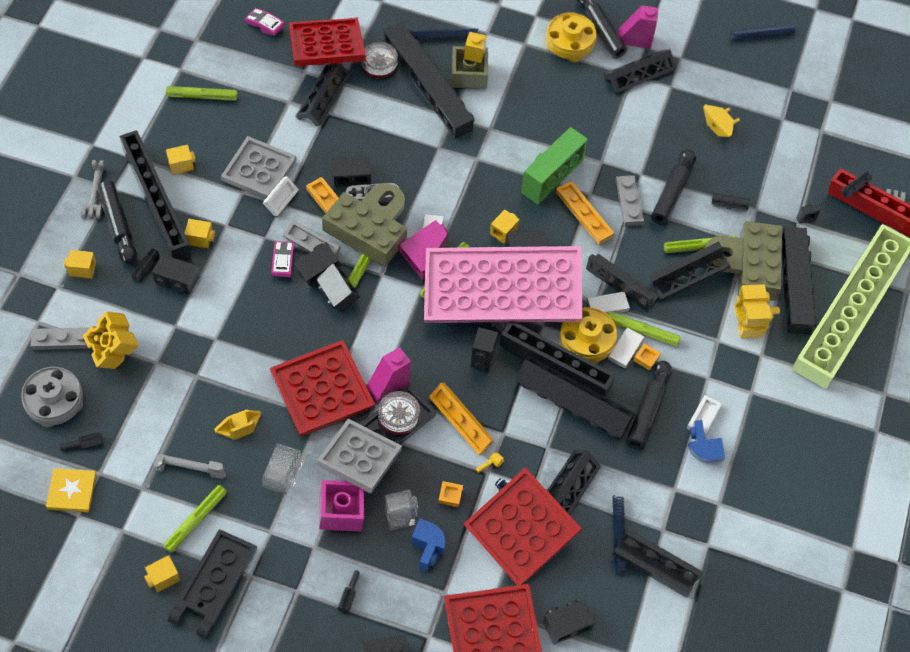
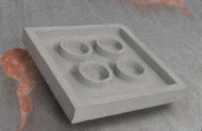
M247 136L221 175V181L266 199L283 177L288 175L297 161V157Z
M347 419L318 458L316 465L372 493L401 452L402 446Z

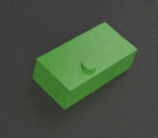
M570 127L543 154L540 153L535 161L524 171L521 193L537 205L540 204L584 161L588 139Z

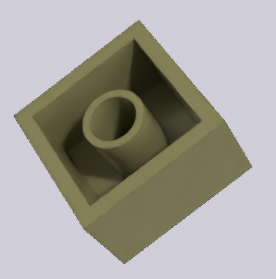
M453 46L451 87L487 89L488 47H486L482 62L479 63L464 59L465 47Z

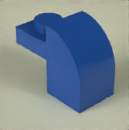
M694 421L693 427H690L691 439H695V441L688 444L690 453L697 460L705 463L724 461L725 454L722 438L705 440L703 421Z
M423 519L418 521L412 535L411 544L425 550L420 560V570L428 572L429 567L434 566L437 556L444 555L445 537L441 529L437 525Z

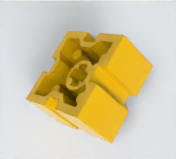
M765 285L741 286L739 297H737L734 304L736 318H738L740 338H762L769 328L770 321L773 320V315L780 313L779 307H769L767 305L770 302L769 292H766Z
M106 311L97 320L98 326H91L83 335V338L88 348L94 350L91 355L97 368L116 369L125 360V354L130 355L139 344L134 333L128 332L130 325L125 314Z

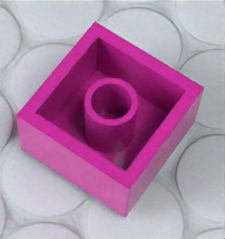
M322 480L319 496V530L361 531L364 521V490L348 481Z

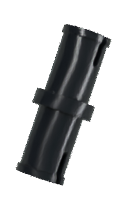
M713 193L711 204L727 206L728 209L733 207L748 210L750 199L734 197L733 194L728 196Z

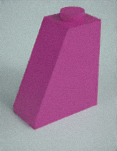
M641 6L619 28L618 34L625 45L651 49L658 21L659 8Z
M437 220L399 244L400 254L422 280L425 279L426 248H444L448 242V230L443 224L440 225Z
M400 347L382 357L366 386L376 404L410 385L411 361Z

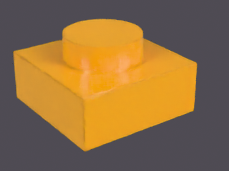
M644 343L633 361L650 371L661 353Z
M443 481L438 503L459 507L463 485Z

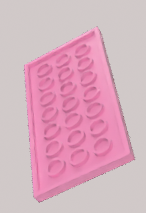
M581 246L426 248L425 323L582 322Z

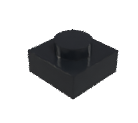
M805 205L801 207L796 217L798 223L816 221L821 211L819 205Z

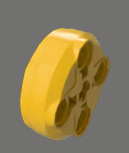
M564 13L556 16L549 23L546 31V47L557 56L568 59L571 62H578L581 58L590 54L595 47L596 29L594 24L585 16L576 13Z
M582 308V322H563L560 330V346L595 364H598L611 354L617 340V330L614 321L605 312L596 308Z

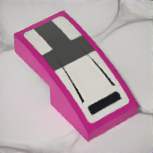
M257 8L245 18L247 24L260 27L262 33L274 36L285 26V23L276 16Z
M275 241L272 276L291 277L294 242Z

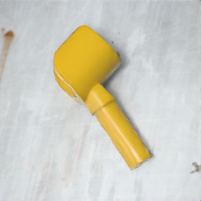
M493 453L488 461L476 468V471L479 473L492 464L498 468L504 462V458L499 453Z

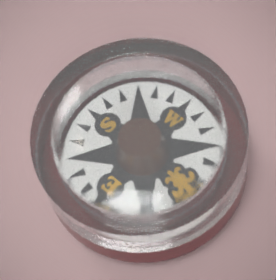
M375 42L364 48L366 61H362V68L367 75L374 78H386L396 71L397 52L394 47L384 42Z
M395 391L383 397L379 404L378 418L381 426L387 432L402 435L411 432L417 426L420 407L414 396L407 392Z

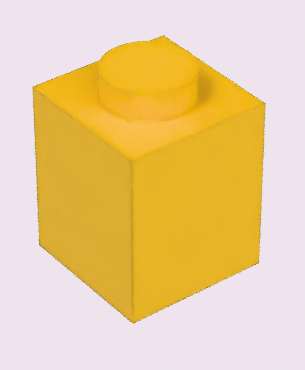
M469 32L465 44L464 59L482 62L486 50V35Z
M188 145L166 149L172 175L194 170L193 162H196L193 151H189Z
M504 209L491 223L490 235L505 244L508 233H515L518 230L520 219L515 214L509 213Z
M188 219L184 234L190 246L209 248L210 241H214L215 230H212L211 222Z
M70 250L69 257L65 258L64 266L71 277L92 279L97 262L94 252Z
M169 555L145 567L147 575L144 578L149 588L154 586L157 593L181 581Z

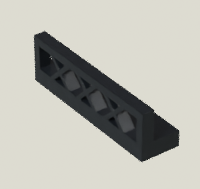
M665 49L603 74L605 80H611L614 92L619 93L676 70V65L671 49ZM668 58L670 65L667 69L661 67L663 59ZM649 65L656 67L652 75L646 73ZM634 71L641 73L637 81L631 79ZM623 77L626 79L622 87L618 86L616 78Z
M342 63L325 65L295 116L298 120L309 118L315 126L322 124L350 76L349 71Z
M718 241L649 276L660 300L663 301L731 267ZM718 258H721L724 265L718 268L711 266L712 262ZM697 268L706 269L705 274L701 276L694 275ZM681 276L689 277L688 282L685 284H679L677 280ZM664 284L671 285L670 291L662 294L659 287Z
M591 254L589 256L586 267L587 271L616 291L625 292L626 298L646 312L658 300V294L600 254L596 256Z
M574 450L547 491L570 515L601 468V465L588 450ZM589 462L593 468L586 474V464ZM578 477H581V486L579 489H576L575 481ZM567 493H570L571 501L568 505H565V496Z
M630 529L620 538L612 554L686 598L690 595L695 582L703 574V571Z

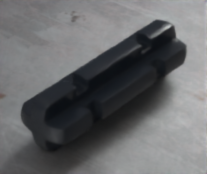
M864 171L860 174L861 176H858L845 186L841 194L845 198H849L853 193L871 181L872 174Z
M154 248L148 251V256L145 255L136 266L137 269L132 271L131 278L133 280L140 281L143 278V274H146L154 264L153 261H156L160 256L159 252Z

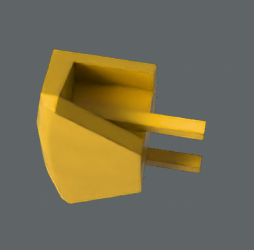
M705 105L703 109L708 126L717 136H732L733 124L739 122L740 119H732L727 113L730 111V108L724 110L720 107Z
M247 409L228 416L214 429L215 433L233 440L251 434L258 424L261 412Z

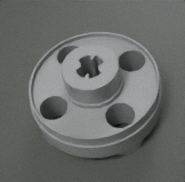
M47 367L33 373L26 380L22 388V404L27 415L32 420L44 427H52L68 421L82 409L83 390L78 379L70 371L60 367Z

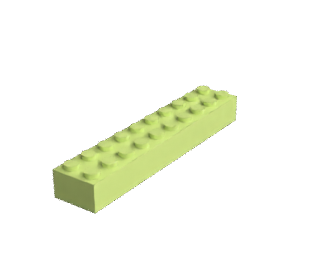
M884 224L881 225L798 356L792 368L793 371L825 389L828 388L910 254V238Z

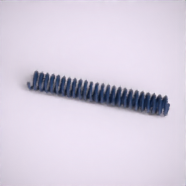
M796 24L732 30L730 39L732 40V32L733 40L795 34Z
M451 28L447 30L425 29V31L417 29L411 30V34L414 39H417L418 35L420 40L421 35V39L424 37V40H428V34L429 39H431V34L432 39H434V36L435 39H439V34L440 39H442V34L443 39L445 36L446 39H450V33L451 38H453L454 33V38L457 35L458 39V36L461 38V32L462 38H464V33L465 38L472 31L478 34L479 28H458V30Z
M613 495L614 548H616L622 537L620 535H623L626 530L624 525L625 501L624 497H615ZM615 557V573L625 576L626 574L617 572H627V563Z

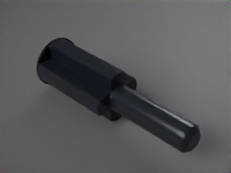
M101 432L81 436L79 440L61 444L59 447L61 451L81 446L83 449L103 444V437Z
M358 570L353 572L349 586L345 587L337 607L343 613L350 612L356 594L354 588L360 575Z

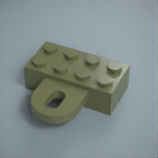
M380 184L373 187L362 201L343 192L322 217V231L386 267L399 251V244L407 240V227L395 221L404 209L405 196L398 187L391 184ZM386 195L394 197L387 206L379 205Z
M745 221L740 232V238L716 236L707 242L705 248L719 241L723 251L729 252L732 255L731 257H726L731 268L723 272L738 274V296L742 285H765L766 292H769L770 300L776 301L781 290L782 226ZM718 258L712 262L711 266L718 268L724 265L721 258Z

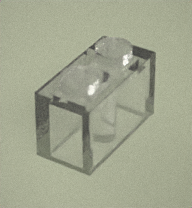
M276 444L262 478L263 488L287 495L289 488L292 489L294 487L296 471H300L303 464L300 450Z
M410 489L385 495V514L390 531L415 524V517L418 516V503L416 496L411 495Z

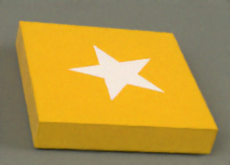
M54 468L46 504L47 510L90 512L96 471Z

